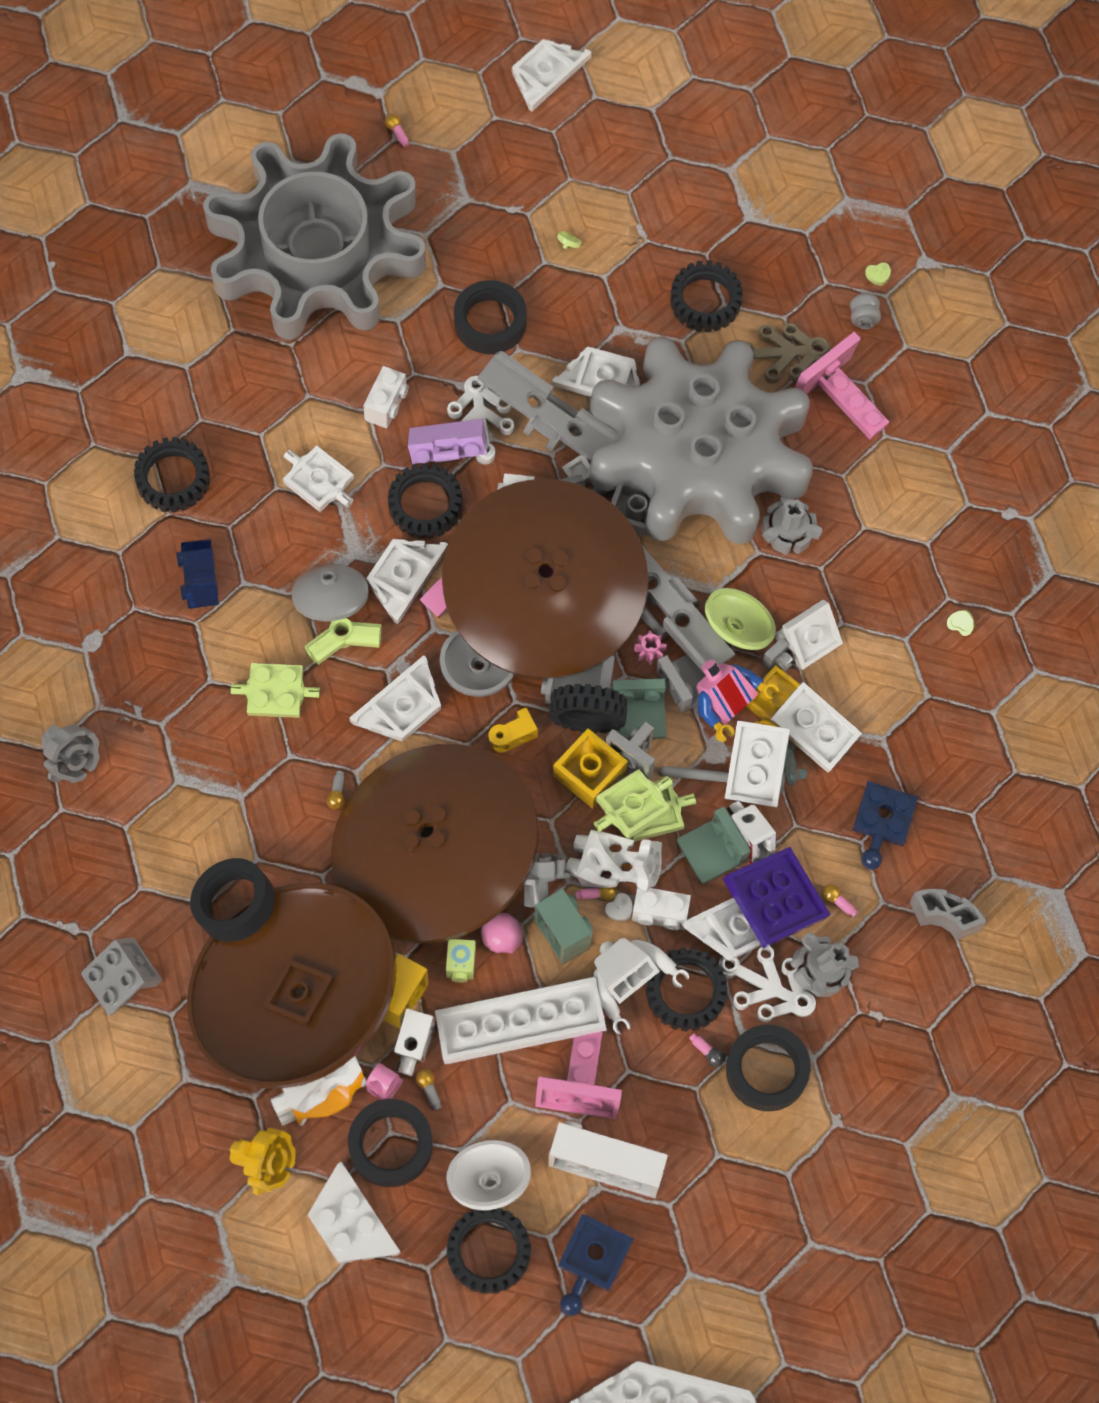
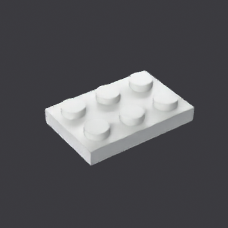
M804 682L799 685L769 720L778 727L790 729L789 740L827 773L831 771L862 734Z
M737 721L725 799L778 807L790 729Z

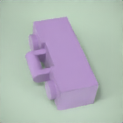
M483 418L410 428L408 449L412 464L432 461L442 462L458 460L463 457L486 455L487 434Z

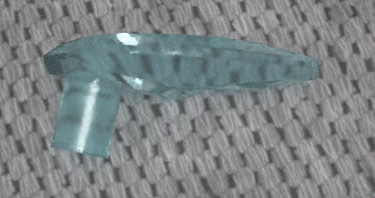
M789 740L784 772L788 783L792 786L796 780L806 779L807 771L805 769H796L793 742Z

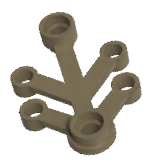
M788 323L784 326V337L775 332L774 328L770 325H763L760 328L759 338L765 342L771 341L778 347L756 349L752 343H746L751 346L754 359L781 357L765 373V380L768 383L774 384L779 381L780 373L796 356H805L798 365L792 366L789 372V378L797 382L800 375H794L793 372L797 371L801 374L814 361H818L830 351L828 342L822 337L811 339L801 332L795 324ZM787 330H793L794 333H788ZM768 331L770 335H765L763 332ZM796 339L802 346H795L788 340ZM774 373L776 377H771L769 374Z

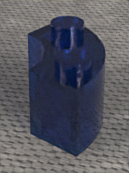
M204 539L182 542L181 552H176L178 567H183L184 585H180L182 601L187 600L188 609L219 605L212 540Z

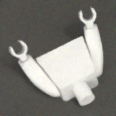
M621 938L616 943L606 941L600 947L601 955L594 961L597 969L594 971L593 977H596L601 1006L608 1018L613 1019V1029L617 1034H621L617 1028V1024L620 1021L625 1022L629 1030L631 1027L630 1022L619 1015L621 1011L617 1002L619 1004L659 973V969L666 974L670 973L673 976L672 982L674 986L682 988V985L677 982V975H683L689 980V974L685 970H677L675 968L676 964L660 948L642 940L635 939L630 942L626 938Z

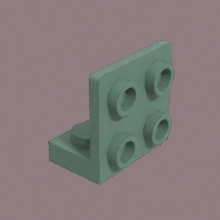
M665 678L613 680L612 691L616 690L623 694L628 702L626 724L620 730L615 731L628 739L636 727L641 728L647 722L654 727L652 739L666 738Z
M725 807L714 812L712 821L677 839L678 846L701 884H705L747 862L751 852Z

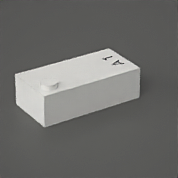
M566 1121L565 1124L559 1122L549 1154V1167L656 1198L668 1157L667 1154L581 1129L582 1126L575 1122Z

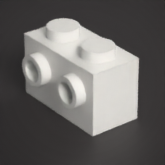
M385 366L382 367L363 405L365 421L388 429L391 420L395 419L401 400L406 397L409 385L406 384V374Z
M637 887L632 921L642 925L663 926L669 930H685L682 924L687 920L691 895L649 888L645 892Z

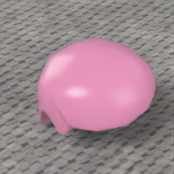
M499 913L495 918L483 925L480 932L483 944L490 951L497 954L504 952L514 953L522 945L524 938L521 923L507 913Z

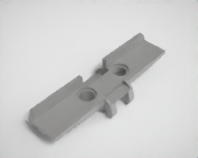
M503 351L496 352L477 377L485 386L530 419L523 432L528 436L532 433L533 429L540 432L549 439L545 448L551 452L555 445L562 441L574 451L592 461V456L599 447L621 439L616 431L585 409L581 408L578 412L552 394L553 387ZM533 397L538 402L536 407L529 404V398ZM574 429L581 431L579 436H574L571 433Z
M643 547L647 561L648 579H654L658 583L656 588L647 590L645 604L648 602L653 606L657 604L666 615V618L663 619L662 627L644 606L641 615L643 621L655 635H662V639L670 635L701 670L702 665L708 660H715L717 665L732 658L735 653L696 609L699 606L698 600L676 575L669 577ZM685 616L689 619L690 622L685 627H680L676 624Z

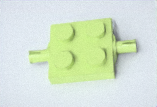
M251 663L250 677L247 684L231 683V695L241 694L247 696L248 716L300 718V707L304 697H320V687H304L303 665Z
M640 769L633 772L596 796L597 803L605 811L606 815L594 822L595 828L601 832L613 824L627 839H630L670 813L671 807L663 799L661 792L673 785L672 780L669 779V776H665L657 783H654L647 779Z
M672 786L662 791L663 799L671 807L670 813L634 835L632 840L635 842L683 830L684 823L681 816V807L695 805L696 799L694 794L678 797Z

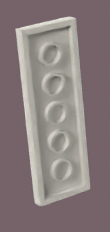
M596 977L435 1010L444 1064L606 1031Z

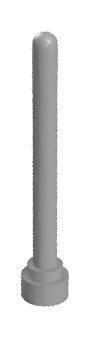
M670 766L659 768L661 776L727 782L729 772ZM783 772L780 793L784 792L785 772Z

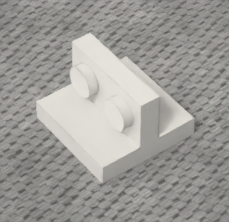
M825 600L818 602L784 624L783 628L775 634L777 641L783 637L790 644L788 649L792 652L796 666L802 670L843 644L830 605Z

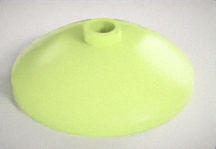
M722 588L711 593L705 603V613L709 624L729 644L741 649L759 650L767 647L774 639L776 634L775 622L766 607L753 596L737 589Z

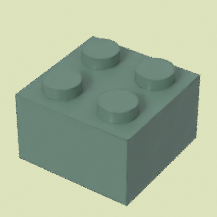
M564 889L535 905L534 918L535 923L562 965L590 949L591 931H593L586 916L581 917L577 911L579 906L575 898L571 894L567 896Z

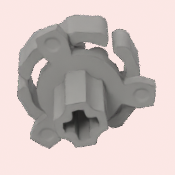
M781 496L779 502L768 507L766 516L763 517L761 524L763 538L772 545L775 551L785 555L789 554L792 543L789 542H794L802 536L805 537L804 540L795 543L793 551L799 554L809 547L811 539H819L823 529L817 525L815 513L807 514L809 509L807 504L802 503L798 499L794 500ZM773 516V518H772V526H773V527L770 528V526H769V524H768V521H769L770 518Z
M53 724L42 735L41 746L45 749L43 754L48 758L44 762V767L48 771L47 779L50 781L68 780L71 783H76L84 780L87 776L81 770L83 767L90 772L95 770L100 758L98 753L100 743L96 735L86 727L80 728L76 724H72L60 729Z
M536 853L532 869L524 883V906L535 907L537 903L548 897L549 881L559 878H570V872L565 871V857H561L558 854L543 853L541 858H539V853Z
M809 932L801 938L804 946L796 950L791 961L793 968L799 967L804 963V955L807 952L808 957L805 968L802 967L794 972L793 977L802 989L809 990L818 997H831L848 984L851 970L859 967L857 956L849 955V949L843 943L836 942L830 945L831 940L829 937H816L812 932ZM838 981L834 987L826 986V984H832Z

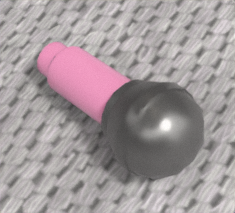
M695 1033L691 1035L689 1039L692 1041V1044L706 1056L705 1058L710 1066L720 1067L723 1065L726 1057L722 1050L713 1048L701 1036Z

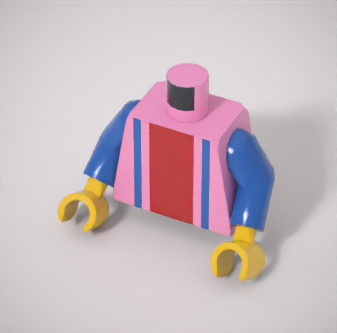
M708 660L701 667L706 676L696 687L699 694L698 713L711 729H716V739L719 742H725L727 738L723 735L722 731H725L729 737L735 734L734 728L726 724L758 695L756 690L759 689L761 691V696L764 700L771 701L773 698L767 694V689H771L775 693H778L779 689L774 684L765 685L762 678L747 668L737 664L727 665L721 663L717 665L715 660Z

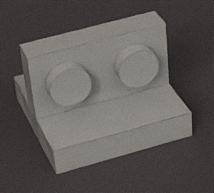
M647 722L641 728L636 727L628 739L612 729L606 736V743L628 760L627 773L632 774L640 769L645 777L651 780L655 759L647 754V751L651 748L654 727Z

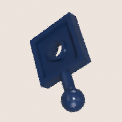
M867 781L853 826V831L873 837L870 848L864 851L861 856V863L866 869L875 870L880 867L882 856L879 851L883 840L900 846L904 845L918 799L917 796ZM882 808L891 811L892 817L888 819L882 818L878 810Z
M582 1214L558 1264L559 1268L578 1277L571 1293L565 1294L560 1300V1309L565 1315L576 1316L580 1313L583 1306L581 1296L588 1282L608 1292L610 1291L634 1238ZM598 1245L603 1249L604 1256L600 1260H592L588 1256L587 1251L591 1246Z

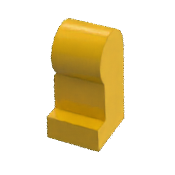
M527 708L517 711L516 720L506 725H495L490 729L488 734L490 748L497 753H504L538 738V729Z

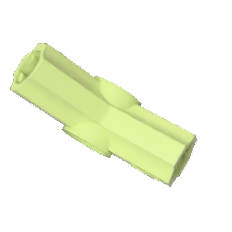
M347 618L332 621L327 630L304 647L309 657L319 665L339 649L347 648L350 645L379 648L382 627L381 624L351 622ZM340 630L348 632L342 636L336 634Z

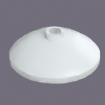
M499 1140L482 1141L468 1146L454 1157L447 1170V1184L451 1195L460 1204L476 1210H492L512 1203L523 1194L531 1178L530 1163L526 1154L519 1147Z

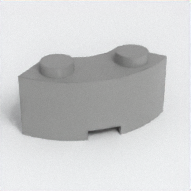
M926 889L914 892L909 902L920 926L930 924L941 926L949 931L956 941L980 932L986 923L984 916L974 904L964 897L962 899L948 893L947 890Z

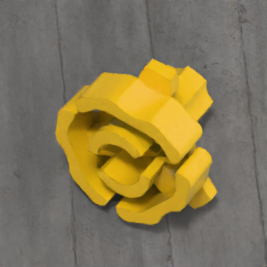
M268 1128L267 1131L260 1130L252 1142L243 1139L234 1141L230 1148L229 1159L233 1164L244 1167V1174L250 1176L247 1181L248 1185L253 1187V1194L259 1195L265 1191L270 1192L275 1188H281L289 1180L290 1172L284 1169L285 1167H294L296 1151L292 1145L291 1136L288 1133L275 1128Z

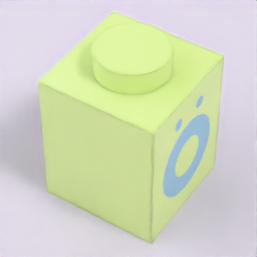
M448 940L446 978H451L452 981L460 983L467 982L468 979L474 980L475 940Z

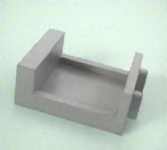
M611 656L588 671L573 676L543 679L541 694H545V704H550L551 693L554 689L560 686L565 687L568 684L572 686L574 684H581L582 686L591 684V687L599 685L602 686V689L610 688L615 656Z

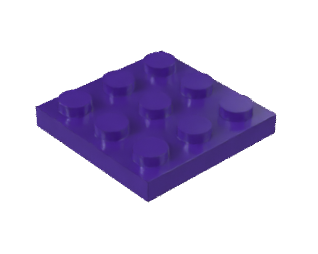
M791 847L734 871L723 878L763 949L826 920L831 915Z

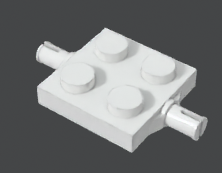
M316 446L302 457L296 455L291 449L287 450L288 453L285 452L284 458L291 462L293 467L283 478V483L316 510L322 512L336 499L347 508L353 503L354 499L343 491L354 480V474L325 451Z

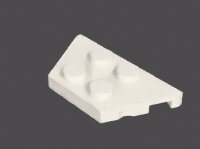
M543 39L512 67V74L529 110H535L591 59L592 52L587 49L584 52L571 50L570 45L556 44L553 41Z
M586 347L577 359L572 360L566 366V370L562 374L553 378L552 386L591 397L594 386L599 381L605 379L614 380L629 386H639L640 382L636 373L635 359Z
M393 539L366 578L367 584L394 623L399 624L445 555L448 546L446 542H440V545L425 544V541L415 540L408 542L406 540Z
M423 655L349 718L350 722L353 725L402 742L441 710L440 700L436 693L427 658Z
M734 898L702 912L682 924L686 930L729 961L761 946Z
M338 1163L308 1213V1217L337 1262L341 1264L353 1262L354 1260H371L376 1257L391 1255L393 1257L401 1254L343 1163Z

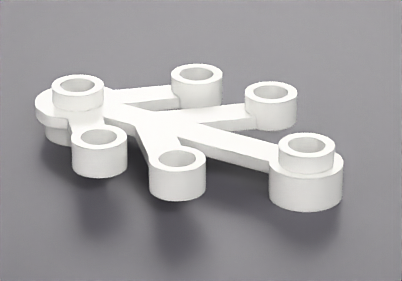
M472 376L464 384L465 393L457 402L449 403L447 411L449 417L457 419L462 415V410L473 400V409L462 421L483 418L487 434V450L489 452L486 455L475 457L479 463L487 465L495 459V448L489 443L486 420L499 428L500 432L504 435L513 433L514 422L510 418H501L484 406L483 399L495 405L500 413L505 414L511 410V405L490 391L487 386L477 379L478 376ZM474 385H479L480 387H479V388H474V387H472V386H474ZM506 403L508 406L501 407L500 404ZM457 408L459 411L452 412L451 409ZM508 424V425H510L511 427L508 428V429H505V428H503V425Z
M770 946L764 949L760 947L757 953V958L763 964L767 979L741 966L737 958L731 960L734 964L732 969L725 967L724 963L729 961L724 956L720 959L718 966L721 965L723 974L726 975L727 979L737 976L762 989L748 994L743 991L736 993L733 1004L737 1009L744 1010L748 1005L778 997L786 1002L773 1007L769 1004L761 1005L757 1013L760 1021L770 1022L774 1017L793 1013L798 1017H807L813 1013L816 1006L814 996L810 992L803 990L793 977L798 967L793 971H788L785 968L787 963H791L792 958L785 959L781 966L783 974L788 977L792 991L781 985L773 962L774 950ZM768 951L770 957L763 958L761 952ZM744 997L746 1004H739L737 998ZM804 999L807 1002V1006L802 1007L797 1001ZM764 1009L769 1010L771 1016L764 1017L761 1011Z

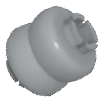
M862 292L854 297L850 302L851 322L864 330L870 329V327L873 328L878 324L881 319L879 299L868 292Z

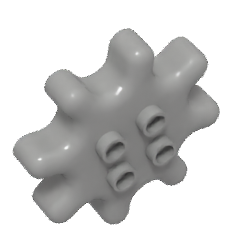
M338 133L328 138L321 156L314 162L307 164L291 162L282 150L272 142L259 143L251 151L253 173L258 182L257 187L245 195L216 192L209 195L204 201L203 208L206 224L210 232L218 237L230 239L238 243L235 249L219 257L211 265V275L216 294L222 299L229 301L236 300L252 292H263L273 298L270 309L275 333L285 340H293L299 337L310 314L323 308H335L342 311L350 323L358 330L366 331L373 329L380 320L379 297L373 288V284L386 276L415 279L421 276L426 268L424 241L417 235L399 231L392 226L395 221L411 213L416 206V185L413 176L404 171L392 172L375 180L360 176L356 172L358 167L356 143L347 134Z
M656 337L649 342L646 348L643 371L648 380L646 383L639 386H629L614 380L605 379L599 381L593 388L589 409L590 414L616 431L621 439L603 445L594 452L589 475L590 482L594 487L603 491L614 490L621 484H623V487L630 486V483L640 485L639 489L644 491L651 500L645 525L647 534L655 540H669L676 534L684 518L693 514L709 515L718 522L728 540L733 543L744 544L751 541L754 537L759 521L760 512L754 496L761 492H773L795 499L802 497L808 490L813 473V465L810 459L804 454L785 446L780 438L796 433L803 428L810 406L809 397L804 390L796 387L777 392H766L753 385L749 380L754 353L751 346L745 341L734 340L729 342L716 362L698 365L685 360L671 339Z

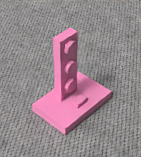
M853 332L802 372L795 387L804 390L808 394L819 385L870 440L887 427L889 421L840 369L851 359L861 340Z
M602 1032L574 1037L567 1081L539 1077L535 1107L617 1120L622 1090L594 1085Z

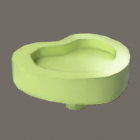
M559 231L557 235L558 240L564 244L563 248L565 249L568 246L579 248L582 243L580 239L565 231Z
M880 263L877 266L869 265L866 268L865 275L873 284L882 286L888 281L891 268L887 263Z
M968 610L956 611L947 620L949 629L958 630L964 636L971 634L974 630V619Z

